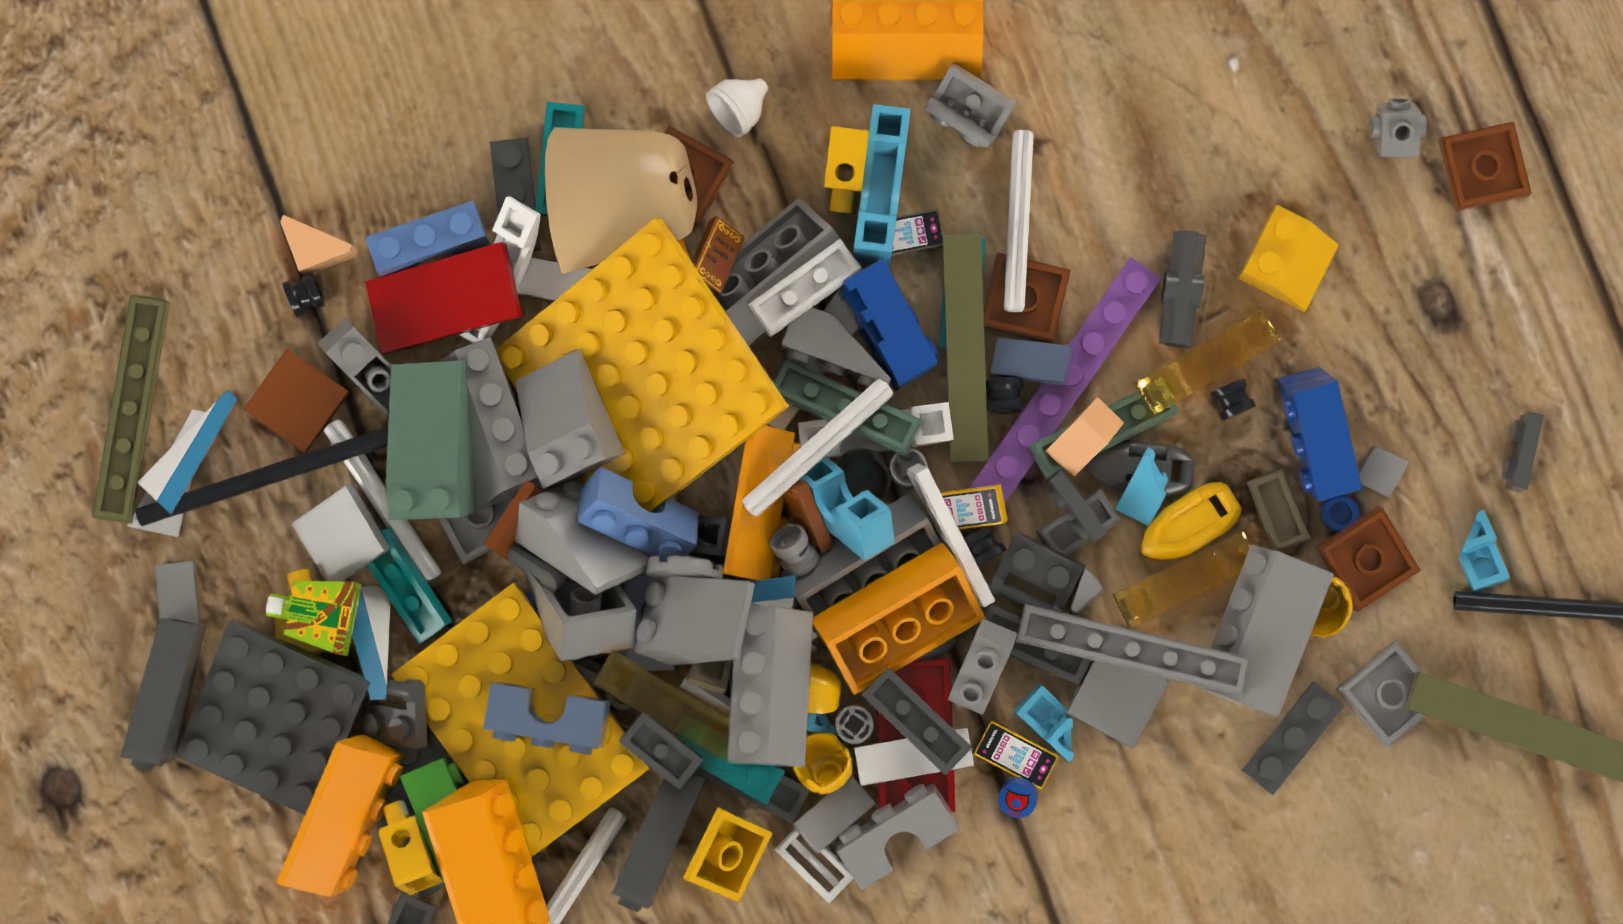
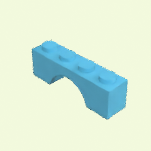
M873 104L853 257L857 262L874 264L884 258L887 266H890L911 109Z

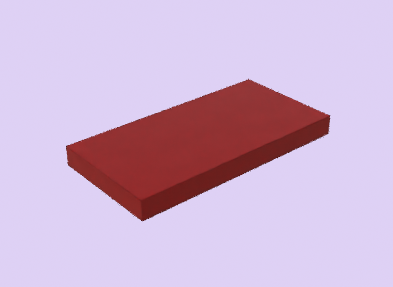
M504 242L365 281L380 351L384 355L523 317L507 244Z
M951 658L914 660L894 672L953 728L952 702L947 700L952 688ZM876 710L877 744L906 739ZM954 769L950 770L946 776L942 772L879 782V809L887 804H891L894 807L904 801V795L917 785L924 784L926 787L934 783L951 811L956 812Z

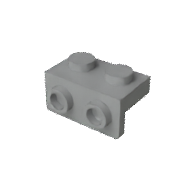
M953 63L924 109L931 113L930 117L936 123L944 127L951 126L963 133L962 137L968 143L977 147L983 146L988 148L997 138L1017 102Z

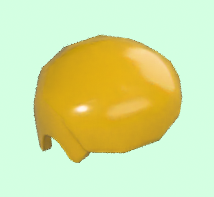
M1337 577L1332 578L1310 635L1322 638L1336 635L1347 625L1353 609L1351 592L1345 583Z
M810 663L808 713L826 714L836 711L841 701V681L839 677L826 666Z
M815 732L806 737L805 767H793L800 783L813 793L828 794L843 787L852 775V758L848 748L839 741L836 735Z

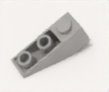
M812 307L788 325L781 344V349L788 351L787 358L806 365L809 360L823 364L822 371L843 378L844 373L859 378L857 383L866 388L878 379L886 382L888 385L890 384L891 378L834 315Z
M345 317L318 344L389 417L391 364Z

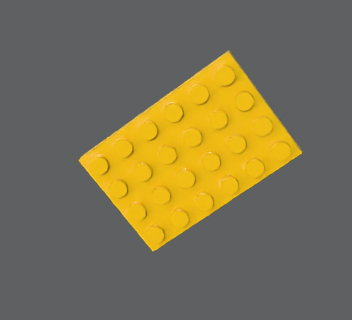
M513 582L391 674L396 681L404 682L407 679H416L424 683L427 725L469 782L473 780L507 779L531 858L651 769L650 766L619 743V739L625 731L610 710L604 746L599 749L593 748L592 754L569 751L570 744L555 742L554 748L532 745V737L520 735L516 736V741L493 738L494 731L483 729L492 682H503L535 688L534 710L541 719L548 722H555L563 715L568 695L601 699L573 660L561 661L547 639L539 613L516 582Z

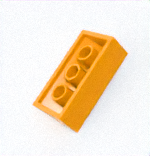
M832 0V80L942 81L953 63L982 80L983 0Z
M765 425L745 441L723 570L725 578L751 582L779 577L781 558L774 555L769 541L775 531L788 524L789 518L782 517L785 502L783 495L756 517L746 510L742 501L801 448V443L794 442V432Z
M941 542L813 617L812 623L853 695H856L870 687L888 667L895 672L981 622L982 618H986L961 566L945 544Z
M366 734L336 742L276 883L327 897L335 896L351 888L358 874V871L354 869L360 856L367 852L371 845L373 836L370 835L373 824L381 819L384 814L383 807L388 804V801L384 800L390 787L397 783L401 776L403 767L400 765L404 753Z
M507 779L473 780L422 811L458 924H548L551 922Z

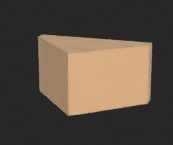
M285 215L282 216L280 223L300 273L305 274L311 271L314 274L355 258L358 250L352 244Z
M1096 397L1045 452L1070 476L1074 477L1110 442L1124 422Z

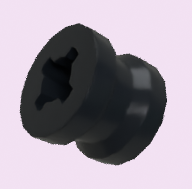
M311 271L303 274L302 279L296 282L291 280L283 282L282 285L286 297L296 317L305 315L306 310L312 307L320 309L326 306L320 287Z
M1000 377L986 380V390L990 393V400L987 402V412L991 414H1012L1024 411V401L1020 399L1023 379Z
M1245 379L1237 380L1210 393L1212 401L1217 402L1220 407L1219 417L1221 421L1256 407L1254 399L1249 398L1246 393L1247 383Z
M993 525L986 526L964 538L977 566L986 563L1007 550L1004 543L997 541L995 537L996 529Z

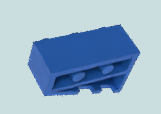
M884 258L844 280L838 295L841 300L846 299L856 316L854 319L858 325L859 333L880 367L891 378L890 383L895 392L932 371L937 366L938 361L936 357L939 356L938 350L928 336H924L918 325L919 320L914 310L907 304Z
M1320 367L1277 378L1276 381L1281 394L1283 409L1292 432L1290 436L1291 444L1295 455L1299 456L1302 470H1299V478L1304 492H1309L1319 502L1362 490L1338 381Z

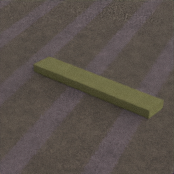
M981 233L942 234L947 386L954 440L949 441L950 462L988 461Z
M130 295L92 518L132 524L139 487L137 482L141 476L170 306L168 300Z
M1416 672L1405 706L1406 709L1603 777L1623 782L1622 741L1428 674Z

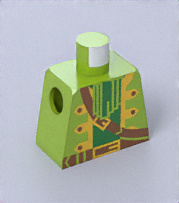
M294 581L290 597L270 593L266 606V616L286 619L284 635L338 655L348 656L362 585L351 581Z

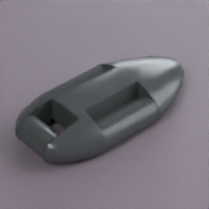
M1125 440L1097 454L1086 464V467L1097 480L1106 486L1124 492L1147 447H1149L1156 454L1154 462L1159 471L1165 472L1169 479L1164 489L1166 492L1165 497H1174L1186 493L1193 486L1195 461L1184 449L1173 445ZM1172 461L1179 462L1177 482H1170Z

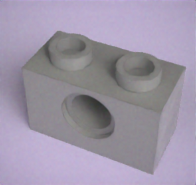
M982 618L947 700L983 715L1010 656L1017 633Z

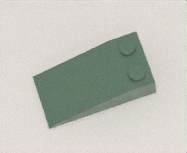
M465 360L391 365L386 465L389 520L453 518L477 512Z

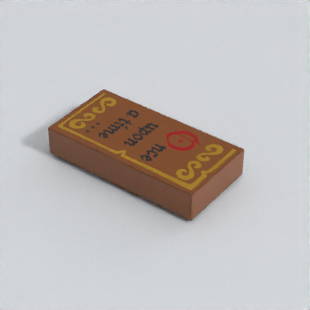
M718 216L709 220L691 261L715 298L721 295L745 239L741 233Z
M798 480L782 494L794 524L801 525L807 533L808 543L814 545L816 551L824 553L833 547L832 540L808 483Z

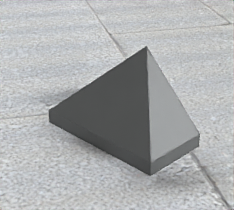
M698 515L697 545L689 554L725 560L732 519Z

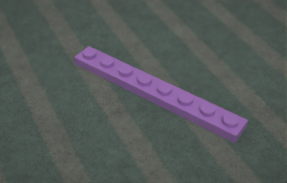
M1132 257L1129 258L1069 344L1073 352L1066 386L1041 384L969 488L1001 484L1004 503L1007 501L1035 461L1028 446L1056 431L1162 279Z

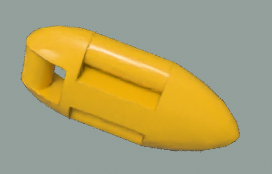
M1211 482L1202 485L1163 508L1151 521L1144 533L1141 542V553L1152 559H1177L1194 553L1229 531L1238 521L1242 510L1229 485L1222 482ZM1215 494L1228 513L1223 517H1220L1209 500Z

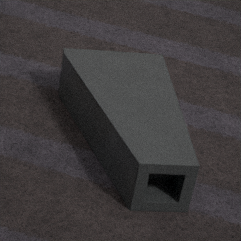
M170 617L160 618L120 756L132 759L131 766L154 770V766L162 767L163 763L176 759L206 625Z
M693 773L680 790L663 778L612 891V894L619 896L617 902L619 905L635 912H639L642 907L648 909L652 906L707 780L706 778Z

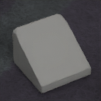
M1373 446L1369 449L1359 470L1361 485L1390 498L1409 462L1380 447Z
M1086 567L1079 577L1068 609L1071 615L1081 611L1099 596L1104 589Z

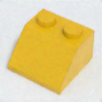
M1276 205L1270 212L1237 279L1305 312L1339 245L1311 221Z
M719 806L683 878L739 903L773 833Z

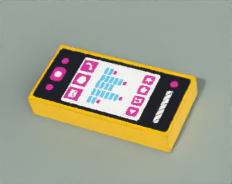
M1001 484L940 492L959 529L998 525L1008 521Z
M993 721L989 722L973 755L1015 777L1029 780L1040 790H1042L1059 757Z

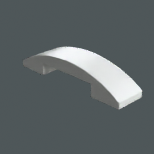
M509 196L506 197L492 231L497 233L493 244L499 242L507 244L516 288H518L523 280L535 247L541 214ZM500 323L459 335L475 343L492 337Z
M949 402L911 407V409L901 410L923 420V425L911 448L954 440ZM822 419L798 423L801 447L829 422ZM851 433L829 452L826 457L828 459L892 450Z

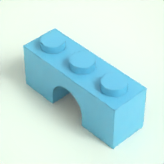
M826 456L799 479L808 483L827 530L865 561L895 543L890 508L868 490L853 497L847 487L844 471Z

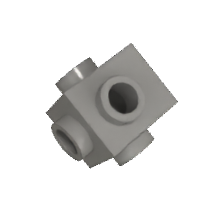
M1406 98L1388 99V103H1378L1376 115H1371L1370 137L1375 138L1374 147L1380 157H1419L1420 137L1426 136V116L1421 115V111L1416 104L1411 103V100Z

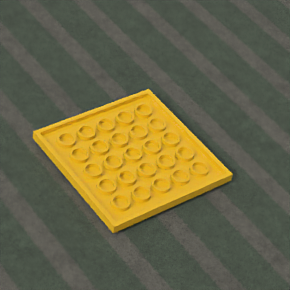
M654 218L496 348L505 373L515 388L516 380L577 349L581 350L625 452V455L600 467L633 481L632 492L636 502L649 512L655 511L665 500L673 498L789 407L662 218ZM598 468L576 478V480L585 484Z

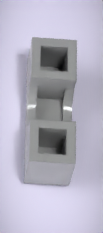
M934 783L926 787L924 784L915 786L904 795V801L894 807L891 804L881 807L872 814L873 820L861 827L858 824L852 825L839 835L840 840L836 842V852L861 890L894 870L893 860L885 849L888 839L894 834L910 832L916 835L926 850L959 831L958 820Z

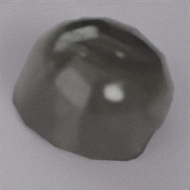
M853 448L844 452L838 458L836 465L844 471L847 487L853 497L865 490L871 492L880 501L887 496L892 480L890 466L881 454L870 448Z

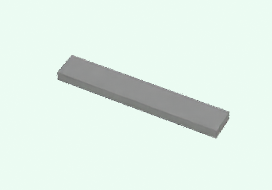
M1027 604L1024 606L1016 642L1242 697L1251 664V658Z

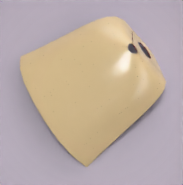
M553 128L548 137L545 153L546 203L554 252L563 275L600 264L654 218H662L677 241L685 238L692 232L697 211V193L687 152L679 139L669 134L654 131ZM671 172H676L677 184L670 181L669 174ZM685 178H687L690 184L691 201H689L686 196L684 187Z

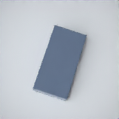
M997 337L990 373L996 378L1016 377L1023 379V381L1066 386L1073 349L1068 345Z

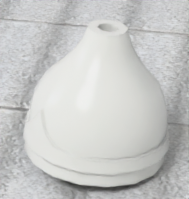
M761 78L755 80L726 79L706 93V101L713 116L720 125L733 136L740 138L747 134L758 122L768 86Z

